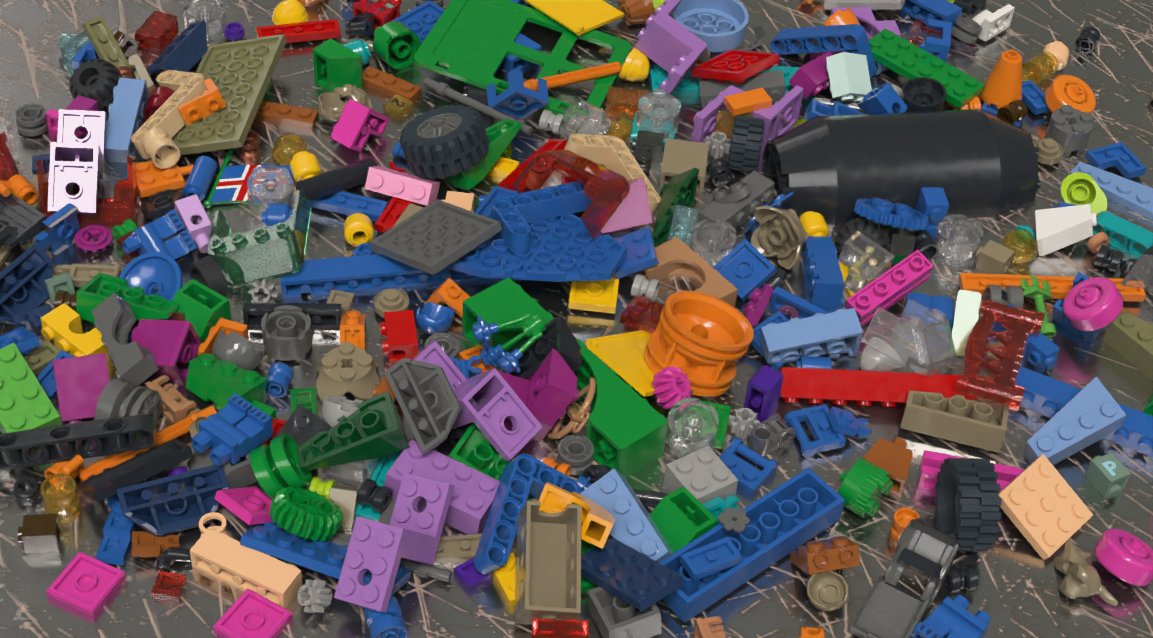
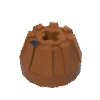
M617 0L619 4L617 8L624 13L622 20L626 21L627 25H644L652 14L655 15L652 0Z

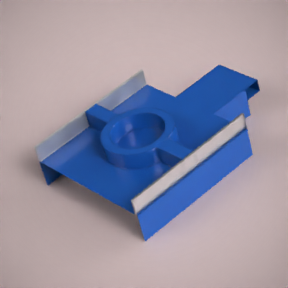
M68 203L44 220L42 223L48 226L49 234L44 231L35 237V244L42 251L51 245L52 247L48 251L55 255H58L75 242V234L80 230L76 212L79 208Z

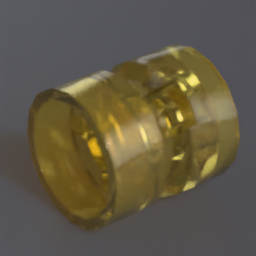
M1047 51L1035 55L1022 65V80L1024 82L1032 80L1039 86L1058 71L1056 57Z
M55 474L42 482L40 490L46 514L57 513L59 524H67L74 521L81 512L76 481L67 474Z

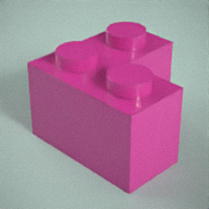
M349 99L343 108V113L338 123L333 128L330 138L361 153L370 133L381 138L391 118L364 104Z

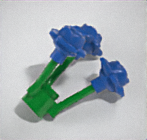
M529 312L522 317L499 324L496 322L488 324L479 316L477 319L478 323L473 325L472 329L477 342H484L482 344L483 350L480 353L483 363L488 367L493 365L495 368L501 367L507 374L521 372L518 360L523 356L522 353L543 336L542 332L547 330L537 313L531 316ZM525 322L521 325L524 331L505 344H499L496 347L489 345L492 334L499 332V329ZM525 336L530 338L519 349L516 348L512 353L506 352L505 349Z

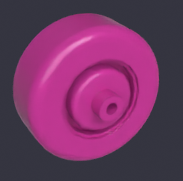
M1094 277L1080 282L1068 292L1063 302V312L1071 325L1077 330L1086 332L1095 331L1109 325L1117 318L1123 307V297L1111 280L1103 277Z
M1120 529L1106 530L1094 547L1095 556L1101 565L1126 583L1135 586L1149 585L1153 580V549L1129 532Z

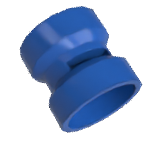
M284 363L272 364L268 371V377H266L268 381L265 393L275 398L284 397L294 375L292 368Z

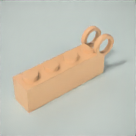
M211 512L202 516L199 520L201 537L190 549L192 567L244 592L248 588L286 609L302 586L301 570L291 563L287 564L276 559L274 556L242 546L239 541L230 538L226 531V518L222 514ZM210 519H218L222 522L221 526L204 528V523Z

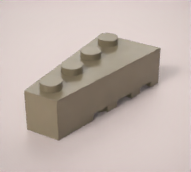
M909 390L900 428L999 453L1006 433L1010 400L1001 399L1000 403L990 402V399L987 397H979L978 400H967L964 395L945 398L941 393Z

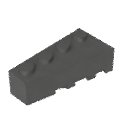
M783 70L759 73L757 76L746 78L745 82L739 84L728 80L718 82L717 79L700 81L702 110L710 101L718 97L721 91L726 90L730 85L743 91L763 87L773 100L772 105L776 101L779 102L786 94Z

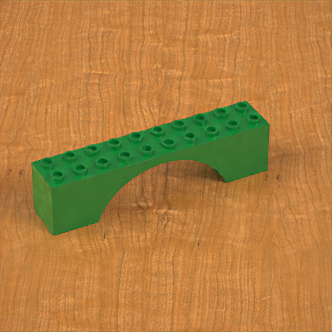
M508 277L463 301L462 336L474 347L482 346L484 342H477L472 330L473 325L478 323L477 319L479 316L488 324L495 322L497 324L522 317L528 312L531 316L537 313L544 325L554 318L550 312L538 304L536 299L531 298L519 284H516ZM525 322L499 329V332L492 334L489 345L496 347L499 344H505L524 331L521 325ZM525 336L524 338H522L521 340H519L518 342H516L515 344H513V345L510 346L509 348L505 349L506 352H507L508 350H510L511 348H513L514 346H516V345H517L518 343H520L521 341H523L524 339H526L527 336ZM576 338L581 347L582 366L573 372L577 377V387L580 390L589 385L590 378H594L596 381L595 394L590 405L592 413L588 418L586 438L594 446L593 460L598 465H607L611 469L615 468L625 478H628L664 455L668 421L646 399L639 396L628 383H625L617 376L616 372L607 367L595 354L585 347L581 340Z

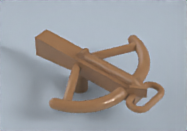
M590 378L589 385L578 393L576 400L588 392L582 406L576 402L570 403L563 418L557 420L553 432L548 433L547 437L549 439H560L570 431L578 433L586 424L590 416L587 410L591 405L596 389L594 378ZM567 413L571 421L562 430L559 431V428Z

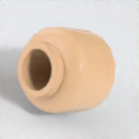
M1059 41L1045 45L1041 57L1042 66L1051 72L1063 70L1068 63V47Z

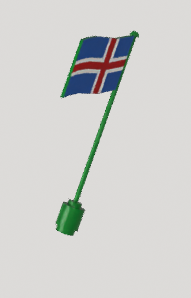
M272 78L269 82V85L262 100H264L267 97V94L272 85ZM230 148L210 195L204 201V206L210 208L212 205L228 203L271 204L283 202L293 176L290 166H227L234 149Z

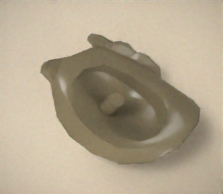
M345 84L341 88L334 89V92L340 96L355 100L373 109L372 101L361 88H357L353 84Z

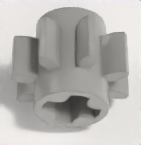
M713 132L711 137L706 136L705 143H709L708 153L711 157L722 158L725 153L729 154L731 139H727L726 134L723 132Z
M265 277L262 283L259 280H255L253 282L255 288H251L248 291L253 297L251 303H276L273 297L280 295V292L276 291L275 288L277 283L268 282V277Z
M749 408L735 409L734 416L730 415L728 425L731 426L730 433H734L739 438L750 437L753 426L760 423V421L756 420L757 413H754Z
M307 579L306 585L300 587L297 597L298 602L305 606L304 612L324 613V608L330 605L332 592L330 588L325 587V580Z

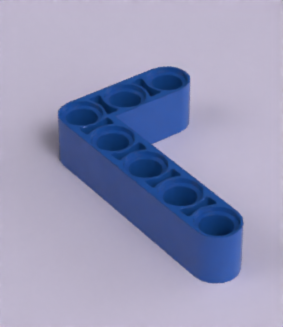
M859 24L782 29L770 41L771 50L779 55L844 51L866 55L870 80L877 71L867 33Z
M586 179L497 198L492 202V219L501 223L502 230L498 234L513 253H527L530 250L531 228L528 223L594 209L597 206L598 184L593 180Z
M520 454L508 463L503 469L474 557V565L477 571L485 575L491 574L507 562L517 532V517L524 507L529 494L539 499L547 482L571 493L574 491L580 494L581 490L578 483L528 454Z

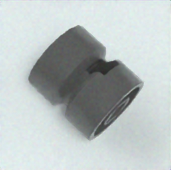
M1001 285L986 286L983 299L986 315H990L1011 303L1014 305L1016 316L1021 315L1024 303V294L1021 286L1008 285L1005 289Z

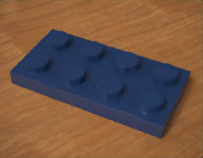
M615 538L608 539L603 549L597 546L581 555L582 577L640 611L645 610L684 586L682 575Z

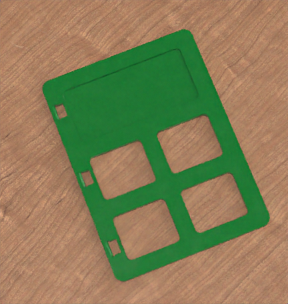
M451 0L415 53L413 62L419 67L486 90L488 85L494 83L496 93L501 94L505 89L498 86L509 89L508 82L497 79L494 75L507 55L542 66L543 68L536 78L539 79L587 68L566 60L578 39L613 50L607 64L619 62L621 67L630 53L632 45L629 41L597 30H591L578 36L539 10L509 0ZM527 22H533L562 33L550 54L515 43ZM437 65H441V66L447 67L448 69L439 67V66H437ZM618 74L588 80L587 82L595 84V87L584 107H578L548 96L549 103L540 109L566 115V118L583 124H591L594 122ZM560 107L571 110V112L560 109Z

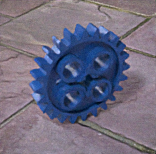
M859 198L854 208L856 214L867 217L866 219L874 223L891 225V227L903 230H924L929 219L926 214L915 211L911 206L896 202L894 204L891 201L879 198Z

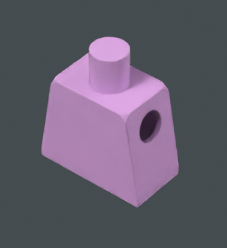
M195 194L174 201L175 211L185 226L182 232L188 231L197 246L196 250L199 249L201 253L211 251L213 249L212 225L198 196Z

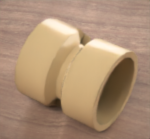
M154 128L143 136L142 147L156 167L167 169L178 162L180 150L166 130Z

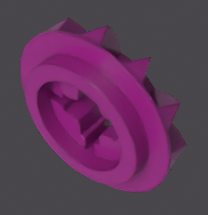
M102 225L86 226L80 229L74 237L78 250H83L85 254L90 251L94 253L98 250L105 251L106 247L111 246V241L113 240L112 232Z

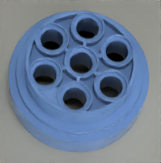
M681 0L671 16L708 44L706 48L710 52L711 59L730 49L735 50L745 40L749 20L747 9L738 0Z

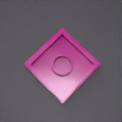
M256 486L224 489L216 492L214 499L248 525L272 521V517L269 515L272 499Z
M79 552L46 590L47 597L94 618L126 579V573Z
M247 588L213 626V631L223 638H276L293 619V613Z

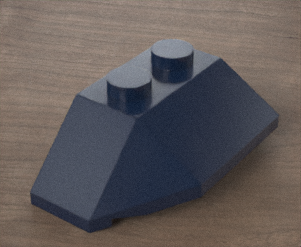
M205 20L189 24L146 69L148 73L159 75L167 70L192 72L191 68L200 63L201 57L207 52Z
M35 243L0 273L1 323L15 325L12 321L13 317L17 315L26 316L27 311L38 308L49 298L44 280L52 278V259Z
M212 465L116 489V494L123 516L154 536L161 537L199 527L201 517L207 513L216 512L220 505L214 499L216 492L229 489V485L222 465ZM212 519L206 521L204 525L210 524Z

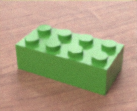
M15 343L1 348L0 431L2 434L62 425L60 415Z

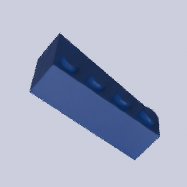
M808 236V240L804 242L801 251L807 301L832 313L839 308H843L844 304L843 289L845 284L837 258V248L833 244L832 237Z

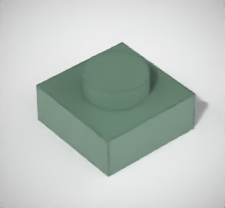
M68 272L44 280L53 305L58 290L68 291L69 294L75 293L71 276Z

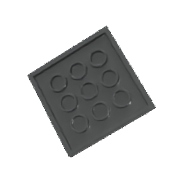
M437 199L369 243L372 251L434 275L441 272L449 264L458 261L460 257L469 251L476 249L484 241L491 239L502 228L499 221Z

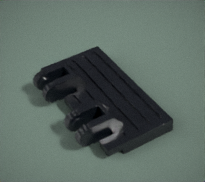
M0 193V248L5 244L11 249L18 243L23 245L46 226L42 223L47 219L46 215L12 193L7 197Z
M174 438L159 446L155 445L144 453L140 452L136 454V457L117 466L106 468L100 474L89 476L87 480L79 483L77 488L98 503L116 494V489L135 485L194 455L190 446Z

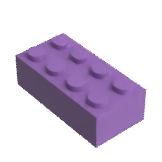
M411 440L409 447L403 450L386 474L385 486L393 490L392 498L397 499L404 473L454 485L445 524L466 534H480L485 527L499 481L433 449L424 454L418 442ZM425 498L418 502L417 508L420 512L426 508Z

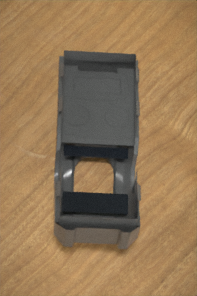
M920 518L909 521L905 532L902 533L898 540V545L892 555V561L886 574L882 573L871 588L865 603L856 615L850 632L860 638H911L913 630L918 625L925 610L931 606L957 555L959 544L956 536L953 534L946 535L924 524V520ZM912 566L926 573L929 578L928 584L920 598L896 587L906 567Z

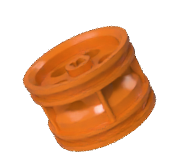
M679 291L667 298L660 314L658 326L651 334L645 347L644 358L654 374H657V372L662 371L666 367L674 366L675 368H681L683 374L688 375L687 379L691 382L690 388L693 391V395L704 397L719 396L729 389L736 375L735 361L746 354L753 340L754 331L747 318L725 301L700 292Z

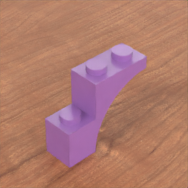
M848 7L853 11L860 25L865 29L868 39H871L884 29L892 31L901 37L895 20L876 21L870 7ZM832 8L830 16L840 9L845 11L846 8Z

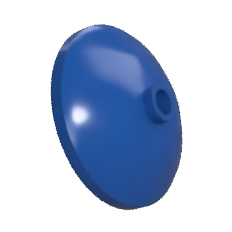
M149 252L136 257L127 264L119 278L127 280V285L134 289L139 286L144 288V293L147 295L156 294L172 301L175 293L183 287V274L179 264L173 258L161 252Z

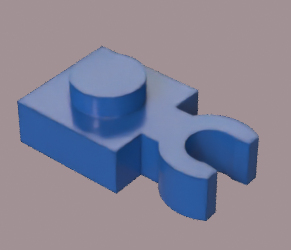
M832 407L827 413L833 431L852 437L857 434L862 438H868L872 433V429L866 428L869 420L865 418L857 419L849 410Z

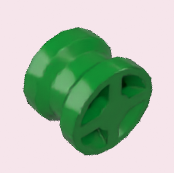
M131 219L123 221L122 225L113 226L111 232L116 243L122 247L121 244L138 228Z

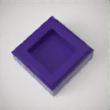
M474 557L454 568V575L469 592L492 579V573L485 575L477 571L474 565Z

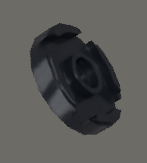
M174 189L163 190L151 195L148 198L149 202H142L140 209L145 218L157 219L175 209L174 201L186 197L180 189L177 192Z

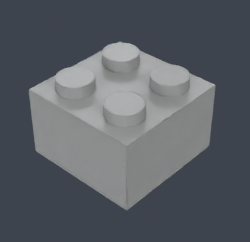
M706 446L666 464L663 485L670 493L684 486L703 504L718 496L725 500L731 494L736 495L738 479L711 447Z

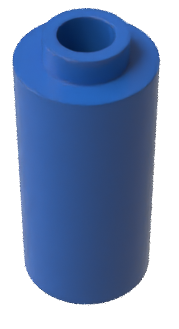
M200 156L196 159L183 188L185 197L196 194L200 201L205 198L217 170L215 160L208 156Z

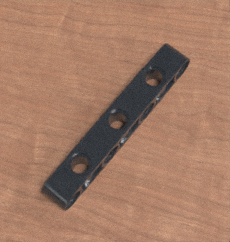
M135 415L5 433L0 435V470L70 461L76 455L86 459L146 449L154 443L156 422L149 415Z

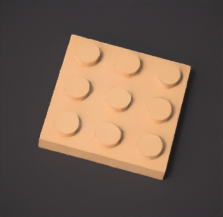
M1044 454L1037 457L999 492L1002 504L999 506L1043 560L1049 558L1093 516L1091 511Z

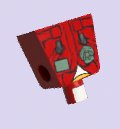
M359 0L353 3V15L355 17L357 14L373 13L376 29L400 17L402 1Z

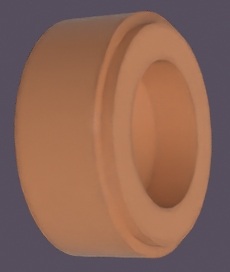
M1099 232L1088 241L1087 248L1092 253H1098L1102 244L1109 245L1110 238L1105 232Z

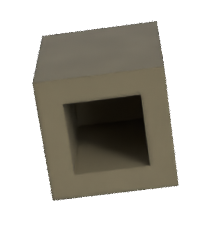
M989 240L984 247L980 246L975 256L978 259L975 268L986 274H1005L1010 268L1015 251Z

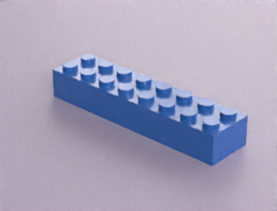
M809 467L744 508L746 517L750 519V522L746 525L743 532L727 531L724 529V525L720 523L659 562L682 575L684 586L661 600L684 623L839 521L845 499ZM728 536L742 555L741 563L693 582L680 562L681 555Z

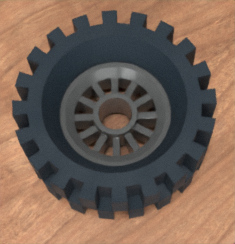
M944 459V463L940 465L941 472L937 474L938 483L935 484V491L937 492L936 497H934V504H936L934 515L937 518L936 530L946 535H955L959 544L958 551L987 552L993 548V543H996V533H999L1000 529L998 520H1001V512H999V505H1002L1001 498H999L1001 489L1000 484H997L998 474L994 472L995 466L989 459Z

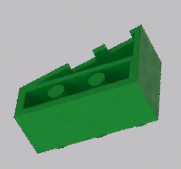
M202 353L189 361L185 388L204 401L212 400L217 404L216 409L220 411L228 405V399L235 393L249 403L256 400L264 404L268 378L260 376L255 371L237 367L235 363L219 360L212 354Z

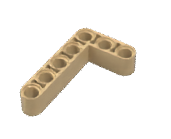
M167 70L157 76L156 81L159 86L171 88L175 92L131 137V141L143 159L150 158L141 143L146 132L154 128H162L172 138L186 124L178 107L204 94L203 91L206 90V87L203 83L205 81L203 74Z
M571 134L562 156L571 163L605 165L617 186L626 180L644 178L651 216L653 218L661 198L625 142L616 136Z

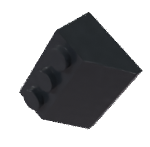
M559 315L544 325L547 330L542 332L543 336L522 353L523 356L518 360L521 372L509 374L530 380L552 349L558 351L573 372L582 366L581 347L562 316ZM527 337L507 352L512 353L516 348L519 349L530 338Z

